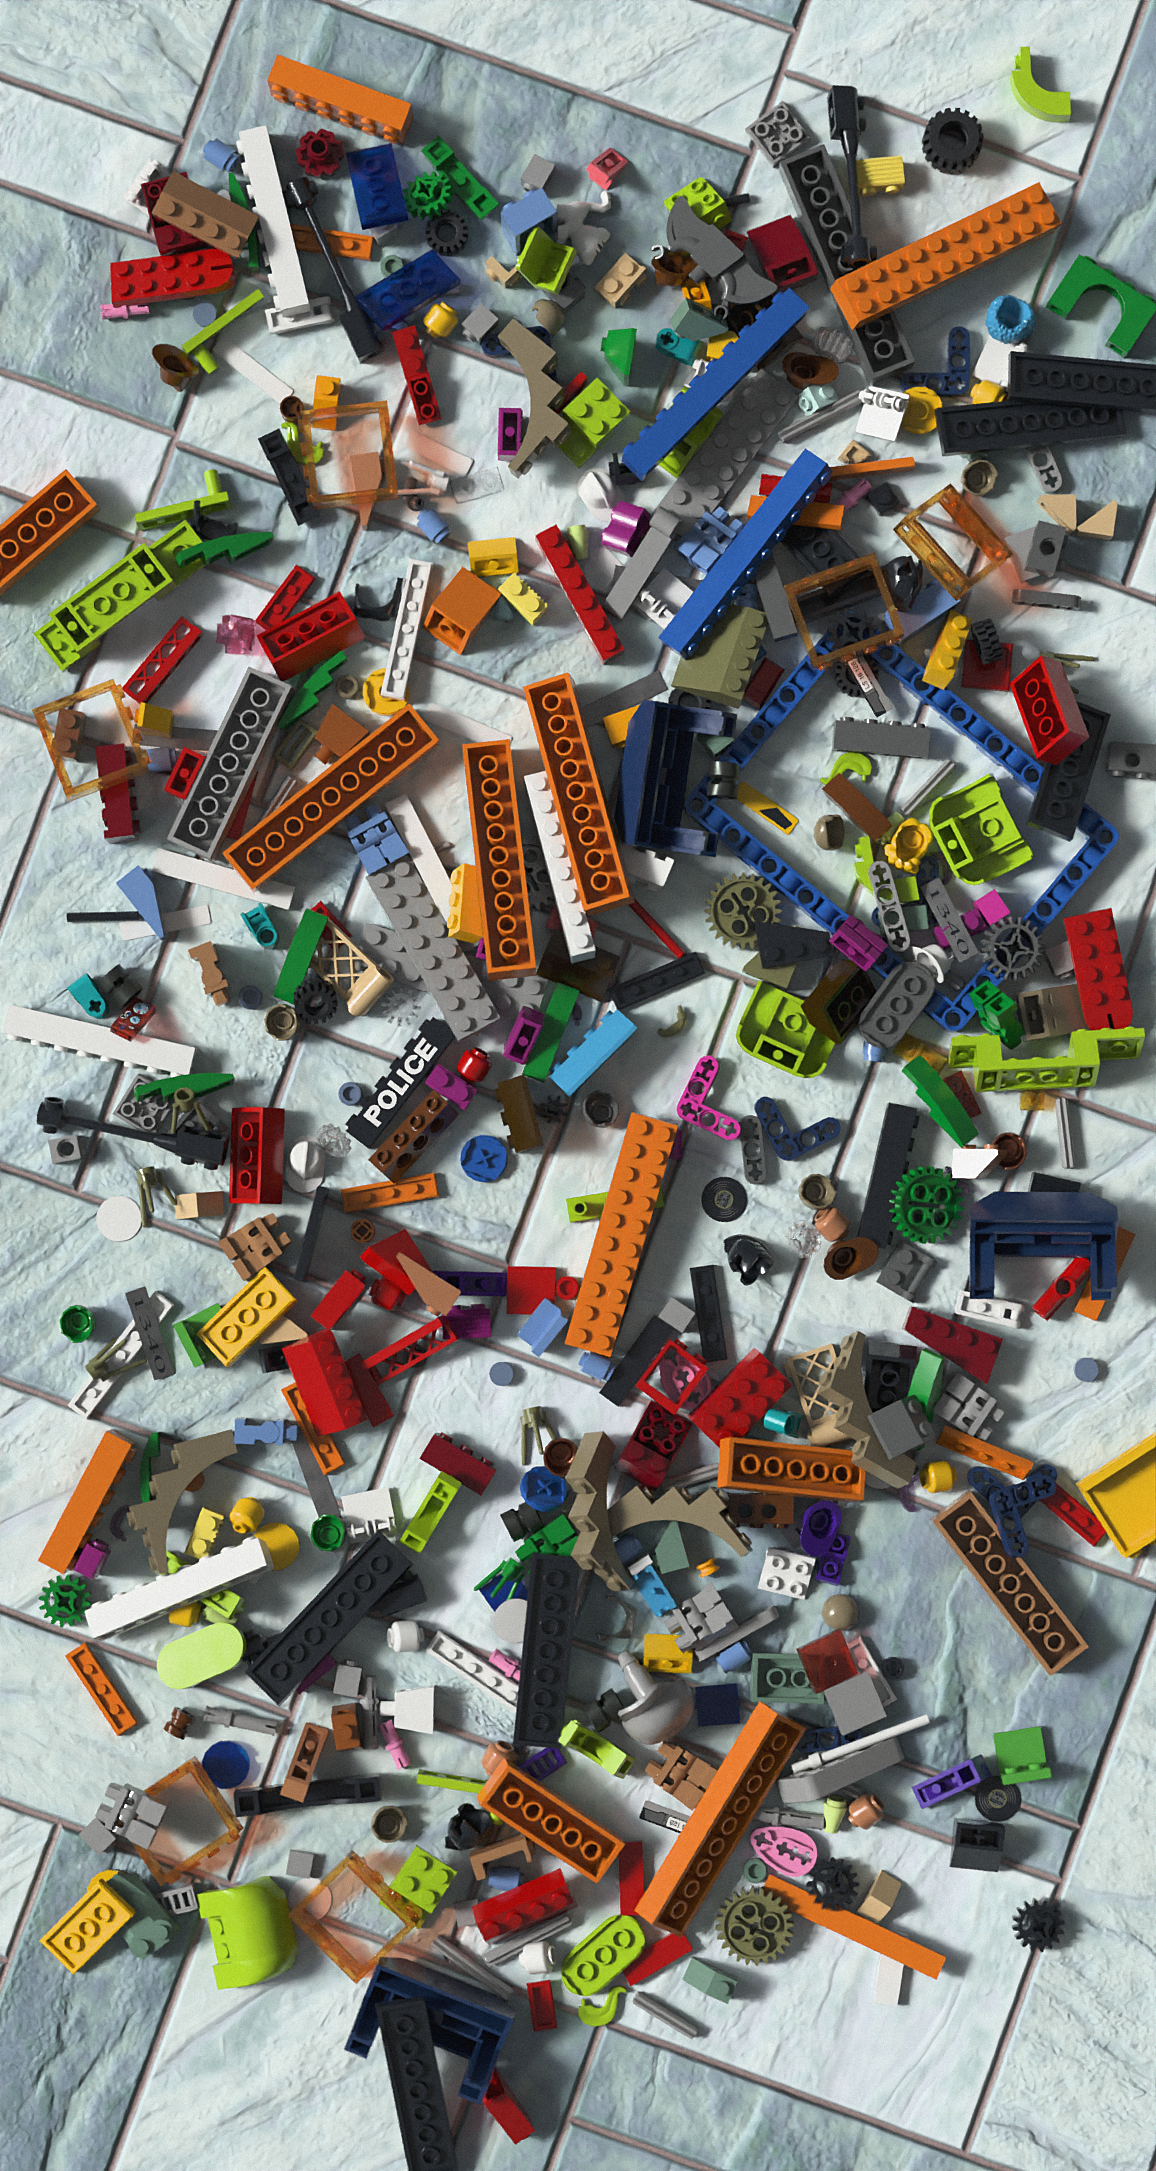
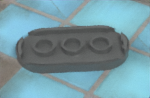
M905 962L896 966L891 971L859 1018L860 1034L869 1045L876 1048H890L903 1039L933 997L935 981L932 972L919 962Z

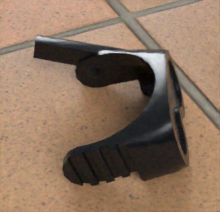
M194 501L192 528L197 530L201 537L213 540L224 536L236 535L238 523L228 524L207 518L200 513V501Z
M397 578L396 588L391 601L382 607L365 605L358 596L359 584L356 583L354 614L360 618L375 619L383 622L388 621L390 617L396 618L403 578Z

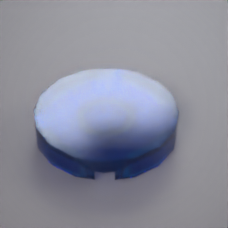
M221 1740L212 1744L202 1759V1771L206 1780L212 1786L220 1789H228L240 1785L246 1779L250 1769V1758L246 1749L239 1743L231 1740Z

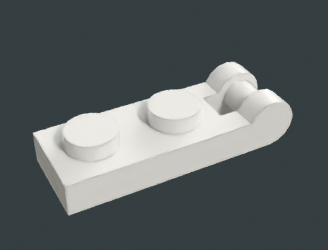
M330 297L308 300L311 311L284 318L281 310L276 311V308L266 309L265 313L270 335L334 322V313H331L330 310L332 305ZM320 308L322 314L315 316L313 309Z
M959 1290L954 1313L1020 1329L1021 1322H1019L1021 1312H1024L1025 1306L996 1298L970 1299V1292ZM1005 1308L1011 1310L1010 1319L1003 1318Z

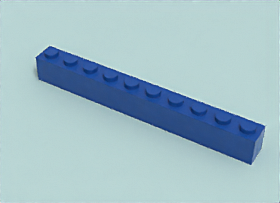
M790 288L784 293L780 291L772 299L773 304L768 309L764 307L756 315L755 319L757 321L752 326L747 324L738 334L740 338L735 343L730 341L722 350L724 354L718 360L713 358L705 367L707 371L702 376L696 375L689 383L690 388L685 393L679 392L672 400L674 404L668 410L666 408L661 410L655 418L657 421L651 427L647 425L639 433L640 438L634 444L631 441L623 449L622 453L624 455L621 462L641 481L808 314L810 307Z
M806 448L660 634L658 638L666 647L684 660H687L689 656H692L697 651L701 640L711 633L715 622L725 615L729 604L733 599L739 597L743 586L756 575L757 568L770 557L775 545L785 538L792 523H796L799 520L801 512L806 505L813 502L820 487L829 481L832 470L825 461Z

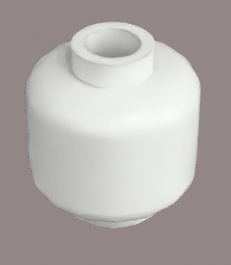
M414 1620L396 1621L387 1630L388 1645L390 1648L393 1647L397 1653L416 1651L419 1648L420 1642L424 1641L423 1628H419Z
M547 1941L527 1943L523 1948V1953L519 1955V1961L522 1968L525 1967L530 1975L550 1972L553 1965H556L557 1956L554 1946H550Z

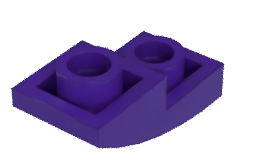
M840 1533L836 1534L830 1550L820 1556L815 1581L839 1586L851 1536Z

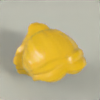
M910 818L898 826L891 844L885 846V854L888 856V861L894 865L895 869H902L906 873H917L919 871L920 859L924 857L933 840V832L930 826L920 823L916 818Z

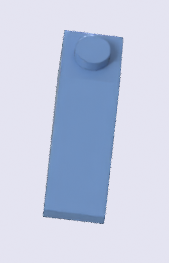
M138 865L117 881L116 884L157 936L164 941L166 933L157 889L152 882L155 877L147 867L142 870Z

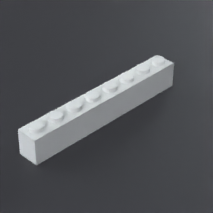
M265 125L240 131V140L236 141L239 155L244 154L246 161L241 163L244 177H249L251 182L250 185L246 186L250 200L255 199L256 207H252V211L259 216L257 221H260L262 228L258 229L257 232L260 244L265 243L267 251L262 253L265 265H270L272 273L268 274L271 288H276L278 295L273 297L276 311L281 310L283 318L311 311L267 127Z
M546 771L524 776L525 792L571 963L595 958L592 935L586 913L582 907Z
M9 1004L2 1033L8 1034L7 1039L21 1042L22 1038L30 1039L31 1045L45 1047V1043L55 1045L54 1050L68 1053V1049L77 1050V1055L91 1058L92 1054L101 1056L100 1061L114 1064L116 1059L124 1061L123 1066L138 1069V1065L148 1067L147 1072L161 1075L162 1070L171 1072L170 1077L192 1074L197 1049L194 1047Z
M256 1537L247 1538L243 1541L242 1545L237 1547L229 1546L222 1549L221 1554L205 1556L195 1565L181 1566L176 1573L160 1575L156 1578L157 1581L150 1584H139L134 1587L135 1590L129 1593H118L108 1602L100 1601L94 1603L91 1609L85 1611L92 1637L104 1641L168 1614L172 1610L199 1601L274 1569L266 1541Z

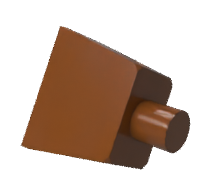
M332 704L315 735V740L322 747L314 757L325 765L333 754L340 759L368 737L370 732Z
M356 1702L332 1706L331 1720L336 1751L343 1752L363 1748Z

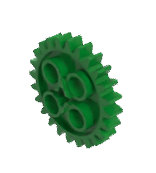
M919 1166L918 1171L910 1169V1176L902 1175L904 1182L896 1181L899 1190L891 1191L896 1196V1199L889 1200L890 1203L895 1204V1208L890 1209L889 1212L896 1213L892 1222H899L896 1229L899 1231L904 1230L903 1237H910L912 1242L919 1240L921 1244H926L927 1242L935 1244L936 1240H944L943 1234L951 1236L949 1228L957 1229L954 1221L955 1219L962 1220V1217L957 1213L964 1210L963 1207L958 1206V1203L962 1202L964 1198L957 1196L962 1189L954 1188L957 1180H949L950 1173H943V1169H935L932 1166H927V1168ZM919 1187L920 1191L918 1197L915 1196V1189ZM940 1189L941 1196L939 1199H937L936 1194L937 1191ZM908 1202L944 1204L945 1208L909 1206ZM914 1211H916L917 1218L915 1221H913L912 1219ZM937 1213L938 1221L935 1223L934 1216Z

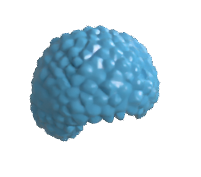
M1011 295L998 296L991 302L986 315V327H988L989 335L993 339L1004 344H1016L1027 339L1033 333L1036 315L1029 303Z

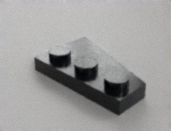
M754 921L762 969L833 956L832 945L829 942V932Z

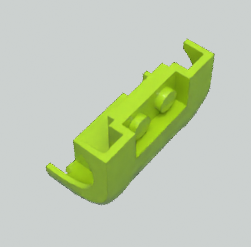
M989 773L953 793L937 798L931 803L932 805L929 810L928 821L931 830L953 873L964 883L973 886L989 882L1035 859L1026 838L1022 836L1002 796L1003 792L993 773Z
M758 980L736 1030V1039L743 1051L801 1078H813L823 1072L835 1043L809 1024L801 1008L803 1000Z
M261 1876L238 1886L219 1890L208 1889L196 1894L201 1918H208L218 1964L212 1966L218 1990L257 1984L293 1968L295 1957L298 1954V1944L284 1889H280L271 1876Z

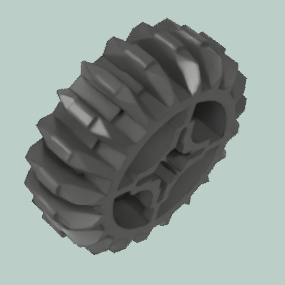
M1012 916L1007 917V924L1003 918L998 919L999 927L995 923L990 924L993 933L988 930L984 932L985 936L989 937V940L982 939L980 941L981 944L987 945V948L980 949V953H987L988 957L982 959V962H991L987 970L991 971L997 968L994 972L995 977H998L1003 972V980H1008L1011 974L1013 981L1018 980V973L1022 979L1027 978L1025 970L1030 974H1034L1035 970L1031 965L1040 967L1041 963L1036 960V957L1044 958L1045 954L1038 952V949L1045 948V944H1038L1037 940L1043 938V935H1034L1038 927L1035 926L1029 930L1031 921L1027 920L1022 925V917H1017L1014 923ZM1006 929H1013L1007 942L996 941L1001 932ZM1020 931L1028 938L1031 949L1021 944ZM1015 943L1014 947L1017 946V950L1021 951L1010 954L1007 947H1003ZM994 948L1003 952L1005 966L998 961ZM1017 956H1029L1024 965L1016 969L1012 968Z

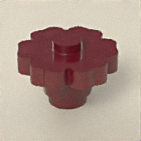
M319 129L317 133L308 131L300 138L301 147L296 149L297 162L300 167H305V172L308 176L319 179L323 174L332 176L340 169L339 161L344 158L343 145L341 141L335 140L333 132Z

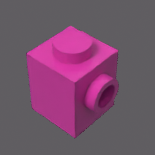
M995 889L972 904L974 908L978 909L987 927H990L992 923L999 927L998 919L1003 918L1006 922L1007 918L1005 916L1010 913Z

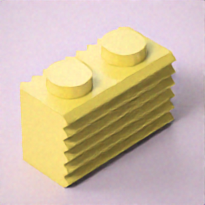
M902 155L856 160L859 193H862V196H873L879 191H886V194H895L904 188L905 179Z
M513 573L498 588L501 596L532 626L547 612V603H544V600H540V596H537L534 590H530V586H527V583H523V580H520V576H517L516 573Z
M204 1506L184 1553L198 1559L209 1556L212 1553L211 1550L213 1545H215L216 1537L219 1535L218 1532L221 1531L220 1528L226 1515Z

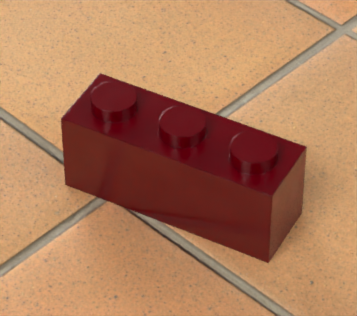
M443 1432L439 1435L434 1433L419 1459L437 1470L453 1476L462 1485L481 1496L496 1472V1469L493 1468L494 1463L483 1456L481 1459L476 1458L472 1455L474 1451L463 1444L458 1447L451 1443L453 1438Z

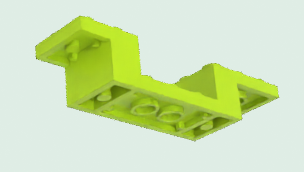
M185 519L149 547L145 543L141 544L50 612L48 615L52 620L33 634L62 672L66 671L100 645L97 639L153 597L159 601L202 569L204 564L201 559L180 569L175 562L178 552L202 543L201 539Z
M1126 1027L1124 1029L1103 1028L1092 1031L1079 1029L1071 1033L1067 1056L1046 1059L1034 1057L1026 1060L1010 1058L1002 1061L1000 1035L988 1033L980 1036L958 1035L951 1037L948 1063L949 1068L973 1067L975 1092L1094 1087L1101 1060L1140 1059L1145 1032L1144 1028Z

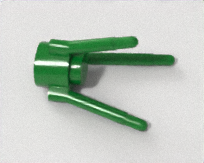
M510 1557L507 1562L503 1560L494 1571L480 1581L473 1589L474 1591L479 1590L502 1571L501 1575L504 1577L491 1593V1597L494 1598L508 1580L510 1582L515 1580L506 1601L513 1599L520 1582L525 1577L522 1574L525 1568Z

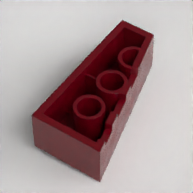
M124 743L96 747L99 780H102L99 788L102 804L105 803V808L102 810V820L105 827H108V830H104V839L110 844L138 841V834H141L142 831L140 820H136L135 811L139 810L137 796H133L132 787H136L134 772L130 773L129 764L133 763L132 751L127 749Z
M909 1306L902 1326V1330L950 1360L982 1383L988 1384L1003 1341L1002 1338Z

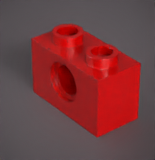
M183 747L164 791L185 801L205 756Z

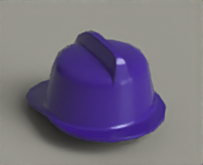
M819 1501L809 1507L803 1515L800 1541L802 1548L810 1556L818 1557L824 1555L830 1550L842 1521V1512L833 1501Z

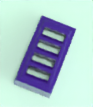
M544 1748L518 1765V1767L522 1770L526 1768L531 1776L541 1781L567 1764V1761L559 1749ZM548 1752L552 1753L557 1764L554 1765L547 1755ZM542 1757L549 1767L548 1770H545L539 1758ZM533 1762L541 1773L538 1776L530 1765Z

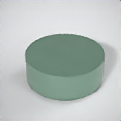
M389 255L382 260L380 265L381 273L386 279L397 280L403 275L404 263L400 257Z
M751 1858L745 1862L743 1874L749 1882L760 1883L767 1876V1866L763 1860Z

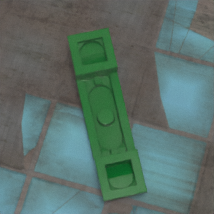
M439 135L421 150L439 175L442 173L445 179L450 181L456 196L481 221L500 206L488 190L482 187L456 158L453 150Z
M306 908L283 964L273 997L294 1005L293 994L296 992L298 985L302 987L301 982L305 979L316 947L328 921V916Z
M153 1432L142 1455L139 1482L143 1503L152 1501L149 1481H152L151 1457L161 1456L160 1432Z

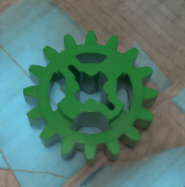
M435 171L430 176L426 172H423V177L421 178L417 175L414 176L415 182L408 181L409 189H403L405 196L402 197V201L406 211L411 213L413 218L419 216L421 221L424 220L425 216H428L430 220L433 219L434 214H437L439 217L442 216L440 211L442 209L448 210L447 203H453L451 196L454 195L450 181L445 179L442 173L437 176Z
M67 1574L65 1580H63L61 1575H58L56 1583L50 1579L48 1581L50 1587H42L41 1590L46 1594L39 1597V1600L44 1601V1604L39 1608L40 1610L46 1609L47 1613L43 1617L51 1616V1624L60 1621V1627H64L66 1622H68L71 1627L74 1626V1619L78 1622L83 1620L81 1614L86 1615L85 1611L87 1609L85 1607L92 1605V1602L87 1600L91 1592L84 1591L87 1586L86 1583L78 1584L80 1581L79 1577L72 1581L71 1574ZM60 1585H70L74 1587V1589L65 1590ZM51 1593H52V1594L54 1595V1597H55V1598H54V1605H52V1606L50 1605V1596H51ZM79 1595L81 1597L80 1608L76 1605L77 1597ZM62 1596L70 1597L71 1600H69L68 1602L69 1605L61 1604V1601L63 1600ZM64 1611L67 1612L70 1616H60L57 1614V1612Z

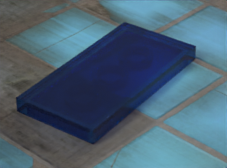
M392 143L347 152L346 158L362 230L408 221Z
M432 249L359 293L355 298L356 302L384 332L461 284L458 276Z

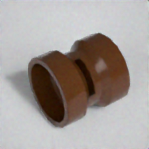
M288 396L280 403V411L285 422L298 424L303 420L305 410L302 401L298 397Z
M366 1219L355 1221L350 1230L353 1239L360 1243L371 1241L376 1231L373 1223Z
M174 1707L171 1713V1721H167L163 1729L169 1734L184 1740L188 1733L186 1728L193 1724L196 1717L179 1707Z

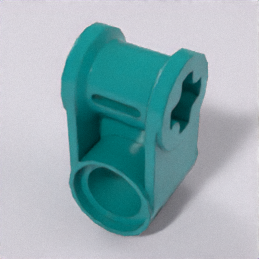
M670 328L660 330L655 340V348L658 352L689 366H693L702 346L700 340L682 339ZM665 337L670 338L667 345L663 344Z
M261 902L251 911L240 914L262 948L273 949L278 945L279 935ZM265 932H272L274 934V938L270 943L262 942V935Z
M87 973L67 987L71 995L89 1016L102 1019L108 1015L110 1005ZM95 1002L101 1004L99 1006L100 1012L93 1011L95 1009L93 1005Z
M770 1408L764 1417V1427L779 1434L798 1439L799 1425L805 1415L788 1410L782 1411Z

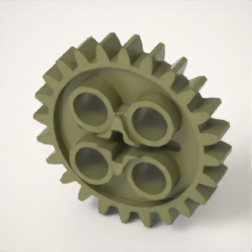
M742 872L741 879H737V876L733 873L732 881L724 877L723 886L719 883L715 884L717 892L710 890L709 894L713 897V900L707 899L705 903L710 905L711 908L705 909L704 913L711 914V917L707 918L705 922L713 923L709 931L717 930L718 933L715 939L722 936L724 938L722 945L730 941L732 942V949L735 948L736 944H740L741 950H744L745 944H749L750 948L754 949V942L757 941L755 929H750L743 914H737L739 906L731 896L732 893L736 894L743 908L747 907L749 909L747 917L753 925L755 921L753 919V912L755 910H762L765 913L766 919L762 922L780 923L781 920L776 918L775 915L782 913V910L776 909L775 906L780 904L781 900H773L777 891L769 892L771 884L763 886V877L756 882L754 881V874L750 876V879H746L745 872ZM745 889L751 890L754 893V899L751 901L743 900L741 892ZM723 901L731 902L733 904V911L724 913L720 908V904ZM734 922H742L745 926V931L741 934L735 933L732 930Z
M752 1885L750 1892L747 1893L746 1889L742 1887L741 1895L733 1891V1900L725 1898L724 1902L727 1907L720 1905L719 1910L723 1914L717 1915L716 1920L722 1923L717 1924L715 1930L722 1932L718 1934L717 1939H725L722 1949L730 1947L728 1956L736 1953L737 1962L744 1957L746 1965L750 1963L751 1959L754 1960L756 1966H758L760 1959H763L764 1963L768 1964L769 1956L776 1961L778 1958L777 1951L782 1954L785 1953L782 1945L790 1946L791 1941L786 1937H793L794 1932L788 1928L794 1927V1921L787 1919L792 1917V1912H785L788 1903L780 1904L781 1895L774 1899L772 1897V1889L768 1894H765L764 1886L760 1888L759 1892H756L754 1885ZM745 1905H752L756 1912L747 1914L744 1912L743 1907ZM739 1915L742 1919H737L735 1916ZM767 1916H774L777 1919V1924L768 1925L765 1922V1918ZM754 1922H758V1927H756L755 1930L752 1929L751 1924H754ZM741 1926L744 1928L745 1933L743 1935H736L732 1928ZM767 1932L774 1933V1936H770ZM762 1937L766 1940L767 1944L762 1947L757 1946L754 1939Z

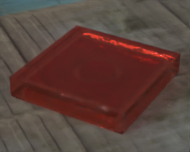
M836 1629L796 1649L815 1694L859 1674L841 1629Z

